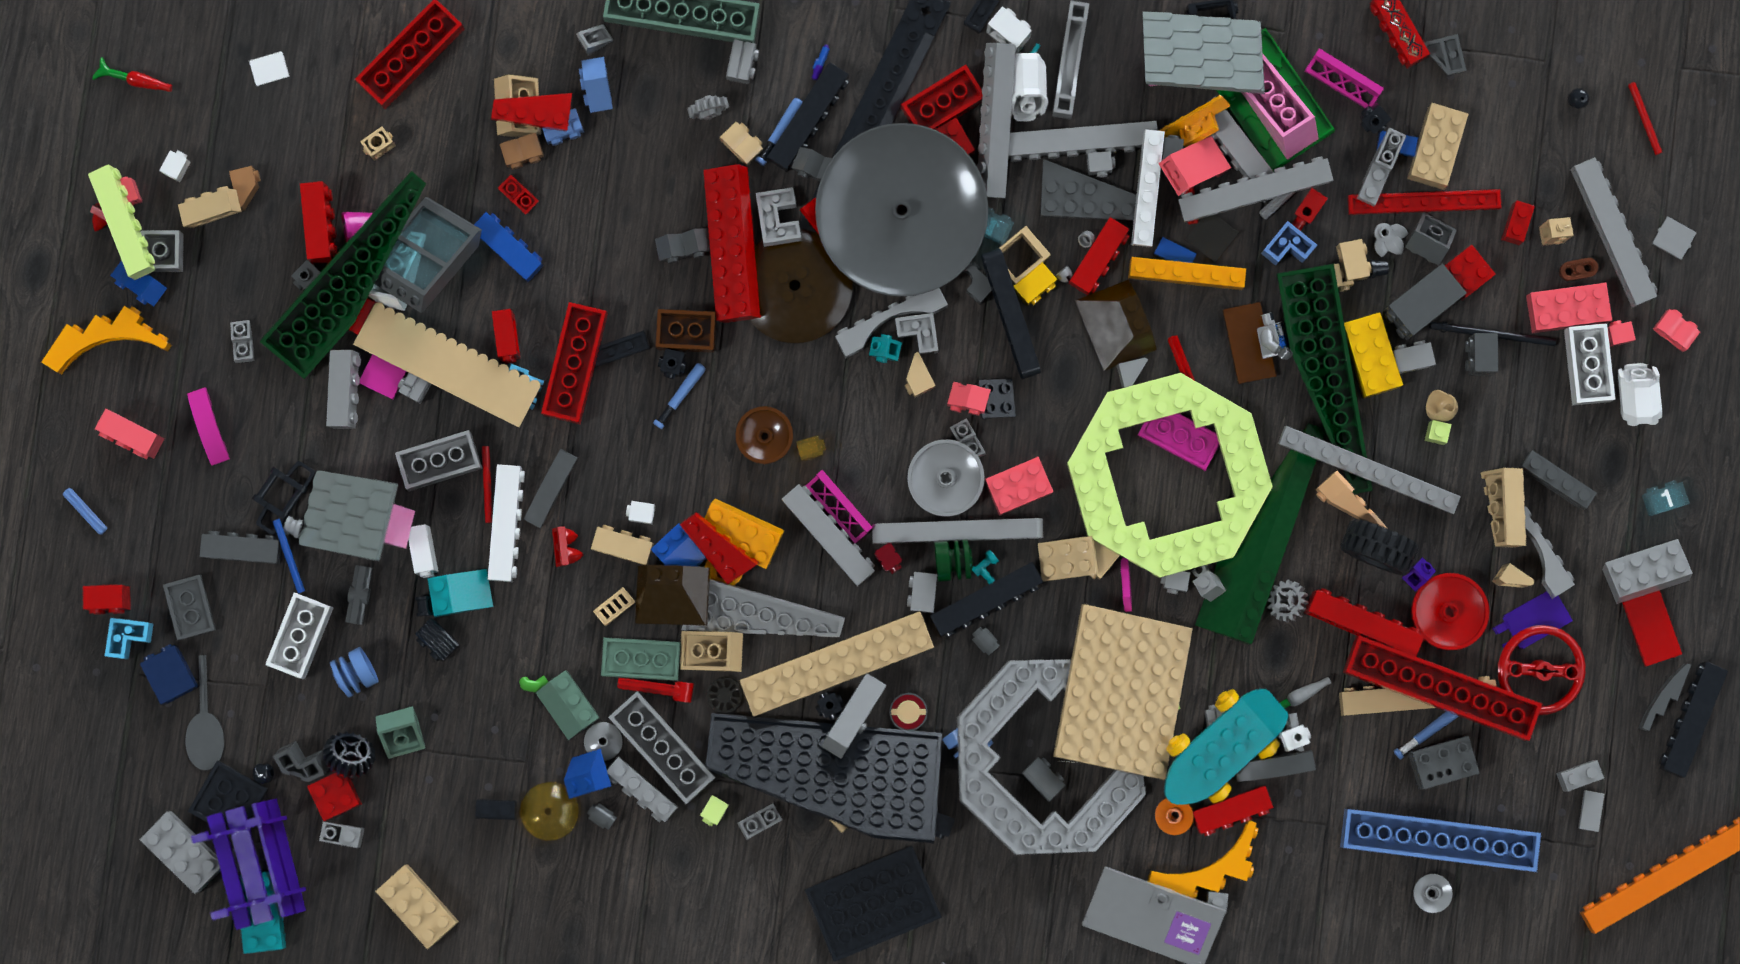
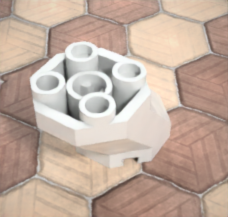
M1016 53L1011 116L1013 115L1017 121H1033L1036 119L1035 115L1039 113L1042 115L1046 112L1048 105L1046 65L1038 53Z
M1636 363L1627 364L1624 366V370L1621 368L1618 370L1620 413L1623 420H1626L1630 426H1637L1638 424L1656 425L1658 419L1662 418L1660 374L1657 367L1652 366V369H1649L1647 364Z

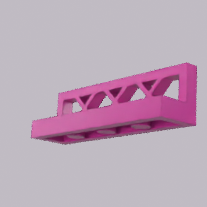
M1320 48L1305 70L1308 74L1363 108L1373 106L1384 89ZM1315 61L1323 65L1324 72L1317 73L1311 69ZM1337 73L1340 82H1331L1328 74ZM1350 82L1355 84L1357 92H1347L1344 84ZM1368 92L1374 96L1369 105L1362 101L1361 93Z
M823 470L805 485L816 500L837 521V524L846 531L854 543H857L872 530L873 527ZM820 480L824 484V493L815 492L811 486ZM818 495H824L823 500ZM826 496H834L837 499L836 507H828L825 504ZM838 510H846L849 513V522L838 519ZM844 524H849V528L847 529ZM851 524L859 525L864 530L856 538L850 532Z

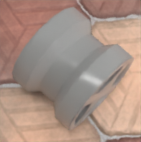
M288 516L284 525L285 535L291 534L299 539L304 520H294L293 517Z

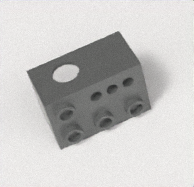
M1462 736L1408 752L1418 789H1427L1479 774L1469 736Z

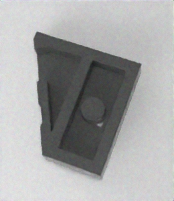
M1458 34L1424 42L1431 58L1447 76L1467 72Z

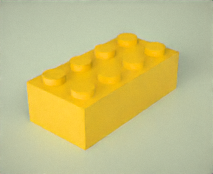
M1381 313L1344 323L1349 356L1363 399L1403 386Z

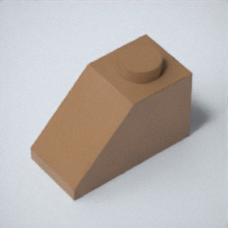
M252 166L229 171L233 189L237 191L241 211L246 210L259 189L258 182L261 181L258 170L255 171Z

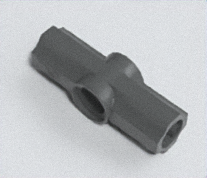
M355 566L353 582L348 592L349 605L345 621L347 623L363 625L365 608L370 599L369 586L373 568Z

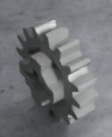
M709 95L696 100L695 105H690L687 110L689 117L692 119L709 120L721 115V111L729 108L727 97L719 98Z
M1287 580L1286 584L1283 581H1279L1280 586L1274 585L1275 591L1270 592L1272 596L1267 601L1271 602V604L1267 608L1273 610L1271 615L1276 616V619L1280 621H1296V616L1302 617V610L1307 611L1304 604H1309V601L1305 600L1308 594L1303 592L1305 588L1299 586V583L1295 581L1292 583V581Z

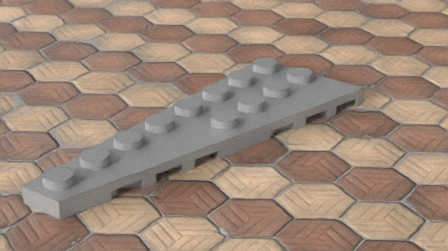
M710 579L707 626L683 625L681 630L840 637L845 617Z

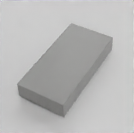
M1584 790L1578 829L1599 832L1604 801L1603 793Z

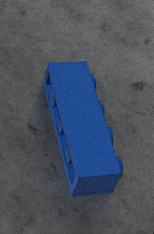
M485 212L474 224L482 229L480 239L529 282L543 267V264L540 262L542 258L536 252L531 254L527 250L529 246L522 239L517 241L513 237L515 233L509 227L503 228L499 224L501 220L493 213L489 215Z

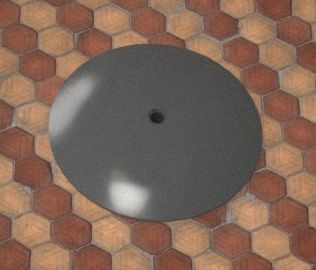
M908 123L887 124L859 134L834 155L825 169L818 187L815 207L816 223L821 242L827 254L838 269L849 279L876 293L889 296H914L944 286L957 277L970 264L985 235L988 220V199L986 188L977 166L966 151L954 140L926 126ZM899 205H904L907 208V213L903 216L898 215L896 212V208Z

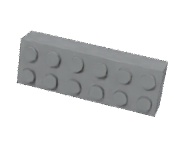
M638 691L608 717L686 804L716 778Z

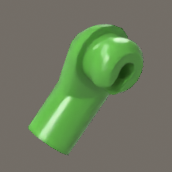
M544 675L536 681L529 680L527 677H522L519 680L520 687L530 692H537L548 683Z

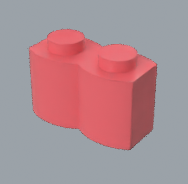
M1669 309L1663 314L1653 330L1682 352L1687 351L1700 333L1697 329L1698 326L1691 321H1685L1679 311Z

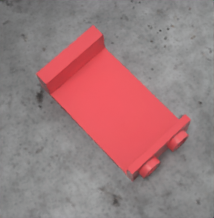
M1212 136L1170 154L1158 163L1178 196L1210 178L1220 177L1231 169Z

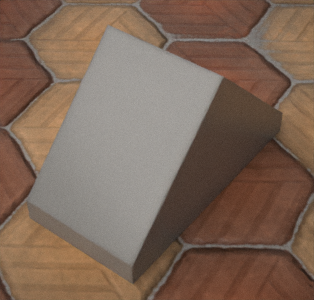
M604 24L576 34L588 56L613 41Z
M1141 358L1117 365L1122 388L1134 384L1148 359Z

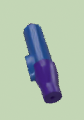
M828 45L822 47L819 58H816L812 75L814 80H818L830 50Z

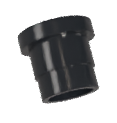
M1373 259L1367 261L1370 262L1372 273L1369 276L1370 279L1388 274L1387 261H1374Z

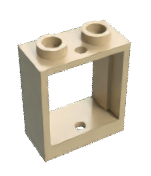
M1027 226L1000 247L1002 253H1004L1023 237L1040 257L1017 278L1009 271L1013 285L1017 284L1040 263H1044L1051 256Z

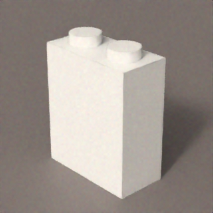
M426 524L411 527L408 540L414 573L423 578L433 577L434 573L438 572L431 529Z

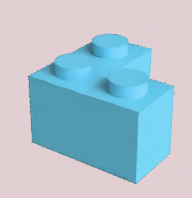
M110 618L105 656L129 659L132 640L151 643L153 624Z

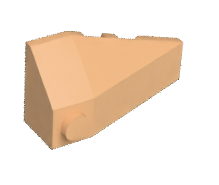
M1338 471L1332 473L1315 489L1318 492L1316 494L1322 502L1326 501L1328 504L1356 519L1365 520L1387 528L1371 509L1367 510L1365 508V501L1352 493L1354 488Z

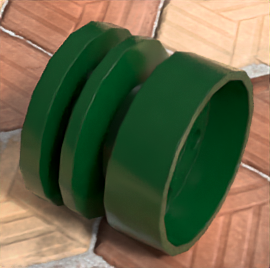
M962 539V548H959L958 540H955L953 549L949 548L947 541L934 542L938 582L951 581L952 572H956L958 580H961V571H965L966 579H971L973 562L968 540Z

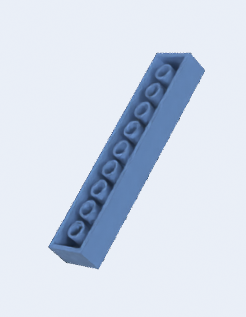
M1344 809L1340 847L1537 872L1541 833Z

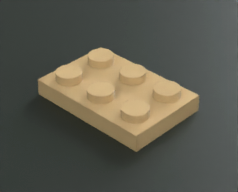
M1092 536L1038 543L1043 582L1098 574L1095 542Z

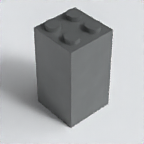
M1442 263L1383 310L1385 313L1384 317L1390 324L1393 323L1397 328L1396 332L1402 339L1408 340L1463 297L1466 291Z

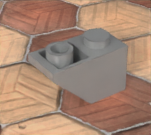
M323 822L319 841L361 848L365 828Z

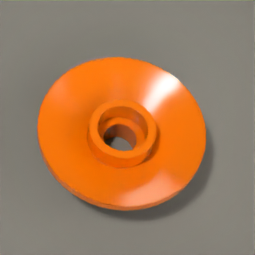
M1165 798L1156 808V823L1167 834H1183L1193 823V810L1189 804L1177 805ZM1174 811L1178 812V818L1173 816Z

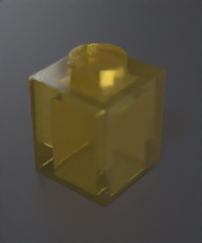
M819 436L796 442L801 462L824 456L823 451L826 450L824 440H819Z

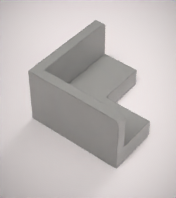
M933 313L895 318L898 338L917 335L919 354L938 353Z

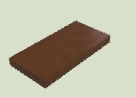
M1257 302L1223 309L1238 384L1276 377L1272 357L1263 359L1257 333V328L1264 326L1261 316L1263 315L1261 303Z

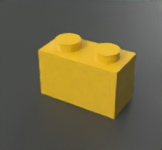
M1042 262L1015 284L1014 289L1026 306L1029 304L1035 305L1042 299L1040 297L1041 294L1045 291L1049 293L1056 287L1054 283H1056L1057 278Z

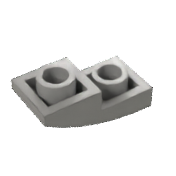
M250 320L230 322L234 362L254 361Z
M967 418L950 427L956 441L967 445L979 458L986 455Z
M772 803L737 824L747 840L782 821V818Z

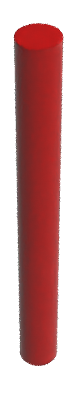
M1635 82L1628 84L1653 151L1655 155L1661 154V147Z
M482 446L485 523H492L489 446Z

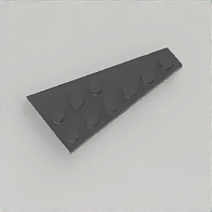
M1043 159L1040 217L1108 220L1111 217L1118 221H1134L1136 194Z

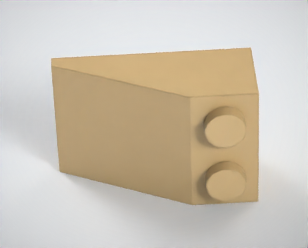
M682 631L680 670L741 672L743 633Z

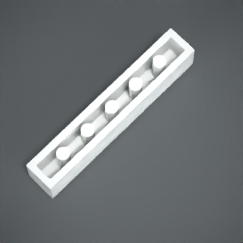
M1147 129L1143 131L1131 245L1151 247L1153 243L1161 170L1158 163L1162 161L1165 131Z
M497 464L488 580L513 582V578L517 576V567L514 566V561L518 559L519 554L516 540L520 539V528H517L518 521H521L522 517L519 501H523V490H520L521 482L524 483L525 471H522L521 466Z

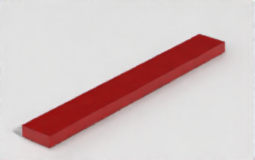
M1500 189L1380 194L1375 206L1357 199L1358 195H1348L1349 215L1501 209Z

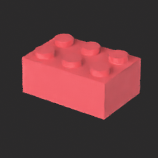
M105 409L95 427L96 430L100 431L99 436L111 442L117 440L115 444L129 451L133 448L132 453L146 460L148 457L155 458L165 439L108 409Z
M1039 457L985 479L986 486L999 516L1051 495L1054 492Z

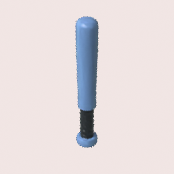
M794 98L768 139L769 142L760 156L755 158V161L760 165L764 166L766 164L765 160L802 105L803 102L800 99Z
M697 363L669 401L665 411H663L658 420L655 419L653 421V424L658 428H664L663 424L669 415H671L673 410L677 409L704 374L706 369L702 364Z

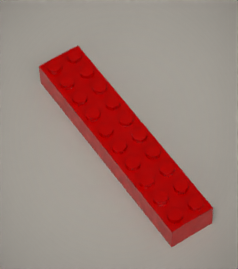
M1362 636L1355 637L1343 673L1524 741H1530L1542 704Z

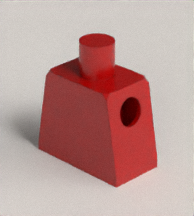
M1311 188L1295 211L1294 215L1297 217L1292 225L1301 231L1306 223L1311 224L1328 198ZM1305 208H1309L1311 211L1308 216L1303 214Z

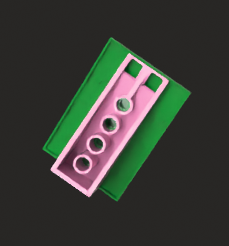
M1264 28L1261 30L1265 94L1216 91L1229 102V111L1241 126L1250 142L1274 172V169L1284 166L1310 147L1334 133L1335 130L1268 30Z

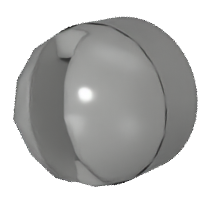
M1090 231L1082 232L1078 237L1079 244L1085 248L1090 247L1095 239L1094 234Z
M1065 266L1056 275L1064 283L1069 282L1066 277L1071 279L1073 276L1068 266Z

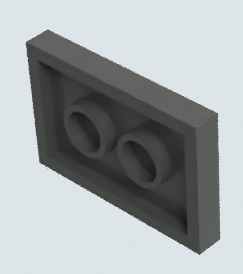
M202 575L163 584L178 641L216 631Z

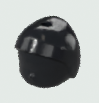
M1573 89L1568 95V103L1574 108H1584L1589 102V95L1583 89Z
M257 764L253 768L254 780L260 784L271 782L274 777L273 767L270 764Z

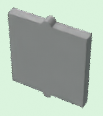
M1667 216L1661 228L1657 229L1658 233L1652 244L1682 260L1687 249L1691 247L1690 244L1697 232Z

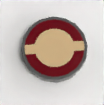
M904 693L893 700L889 714L891 721L896 727L901 730L913 731L924 724L927 719L928 710L926 703L920 696L913 693Z

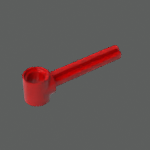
M622 677L618 679L617 683L618 689L673 696L674 701L691 703L694 686L693 683L679 681L672 685Z

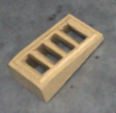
M623 587L593 612L607 626L632 606L635 601ZM621 594L629 602L626 605L619 597ZM615 599L622 606L620 610L613 602ZM610 604L616 613L613 614L607 606ZM603 609L610 616L608 619L601 612Z

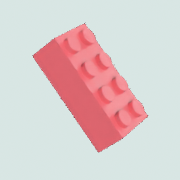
M1607 283L1532 292L1526 296L1532 333L1561 330L1574 326L1606 324L1612 321Z

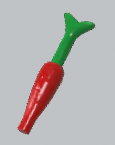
M103 57L100 58V68L92 76L93 80L103 76H111L126 80L129 85L134 87L172 91L171 84L164 83L136 71L125 73L110 69Z

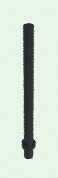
M1442 321V323H1430V329L1440 330L1441 333L1446 331L1469 335L1474 333H1498V339L1555 346L1556 339L1453 325L1447 324L1445 321Z

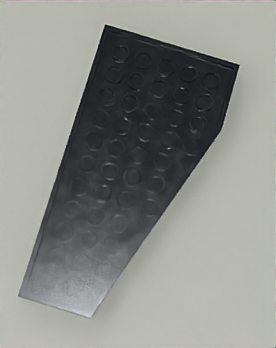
M711 713L706 769L874 838L934 843L942 733L865 727L861 734H856L843 757L839 758L821 747L835 724Z

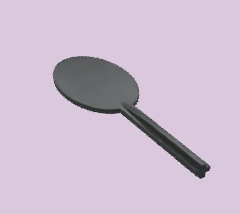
M199 655L200 713L194 716L188 725L185 744L188 757L193 765L201 770H209L222 757L224 733L218 719L208 713L206 655Z

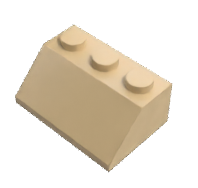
M505 75L495 78V99L539 96L538 78ZM496 121L497 135L517 137L533 133L541 135L540 127Z

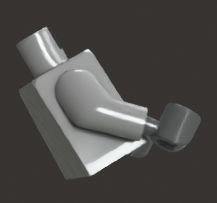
M1273 312L1261 315L1264 326L1257 328L1263 359L1278 355L1281 359L1288 360L1293 355V352L1289 349L1287 332L1283 321L1275 323Z

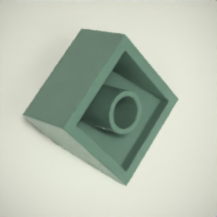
M413 706L376 716L377 733L388 759L426 749Z

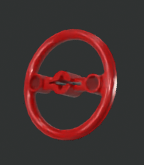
M1547 625L1528 627L1514 635L1502 650L1498 663L1500 687L1512 693L1514 692L1508 682V677L1532 675L1534 678L1547 681L1552 677L1574 680L1569 692L1558 702L1542 706L1539 715L1556 713L1567 707L1579 694L1586 673L1584 655L1576 640L1565 631ZM1537 634H1549L1560 638L1569 646L1575 657V664L1552 665L1540 659L1528 664L1510 660L1509 658L1513 650L1524 639ZM1516 664L1517 670L1512 673L1511 667ZM1571 667L1572 673L1567 676V670ZM1543 668L1547 669V670L1540 671V672L1535 671V670H1540V669H1543Z

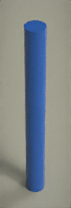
M280 519L273 520L297 593H302L305 589Z

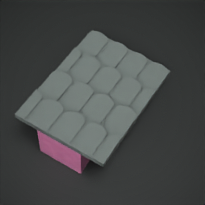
M1143 12L1146 84H1149V86L1162 85L1265 94L1261 22L1164 12Z
M317 470L313 479V489L308 500V509L304 515L303 529L299 535V545L379 561L383 544L406 549L415 511L393 504L398 487L397 484Z

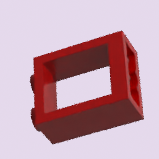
M511 309L492 311L498 358L504 361L505 364L516 363V359H521L515 314Z

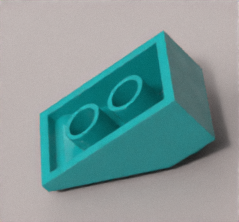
M487 569L427 578L435 617L494 607Z

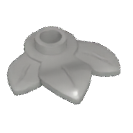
M1378 224L1374 229V236L1376 238L1374 248L1380 257H1383L1388 251L1393 254H1402L1404 250L1402 238L1408 235V231L1399 224ZM1383 229L1386 230V235H1385V236L1382 235V230H1383Z

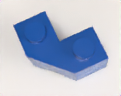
M122 260L110 275L116 279L114 283L123 290L127 287L138 295L136 299L144 305L148 302L155 306L167 289V287L148 274L137 280L128 277Z

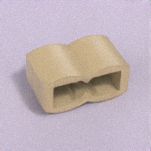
M735 122L720 137V140L743 164L748 166L763 151L761 146L763 143L756 136H750L748 134L749 129L743 123Z

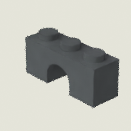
M972 261L961 273H966L971 277L972 284L966 290V293L981 305L992 290L987 275L980 272L981 268Z

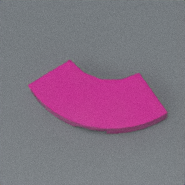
M1122 558L1123 605L1125 612H1131L1132 595L1129 561L1126 558Z

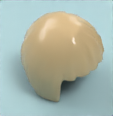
M1434 390L1427 399L1426 412L1431 420L1446 422L1453 419L1457 414L1458 403L1452 395L1441 390Z

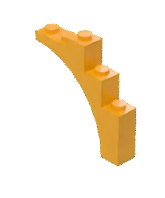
M124 306L113 323L112 320L104 315L101 318L95 315L85 331L76 324L73 326L66 324L42 360V363L62 375L68 366L81 354L107 342L119 340L142 341L156 345L167 352L172 345L167 342L169 339L161 333L158 335L152 333L153 328L143 323L140 325L144 318L140 316L141 312L133 306L130 309Z
M1247 821L1242 834L1234 846L1222 858L1210 866L1183 874H1164L1150 870L1147 882L1196 899L1198 894L1196 885L1218 893L1220 889L1223 890L1226 879L1223 878L1224 874L1247 881L1248 878L1252 877L1254 867H1251L1252 862L1245 859L1251 855L1252 846H1250L1252 838H1256L1258 832L1257 823Z

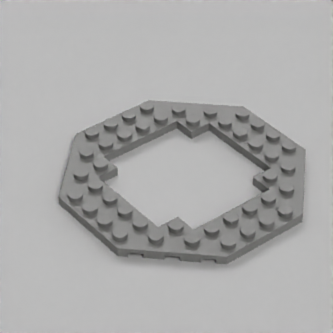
M1070 659L1008 661L957 717L960 801L1014 854L1096 852L1146 795L1144 776L1114 770L1068 823L1053 811L1040 824L988 773L1000 757L987 743L1036 689L1048 701H1052L1062 688L1066 691L1071 664Z

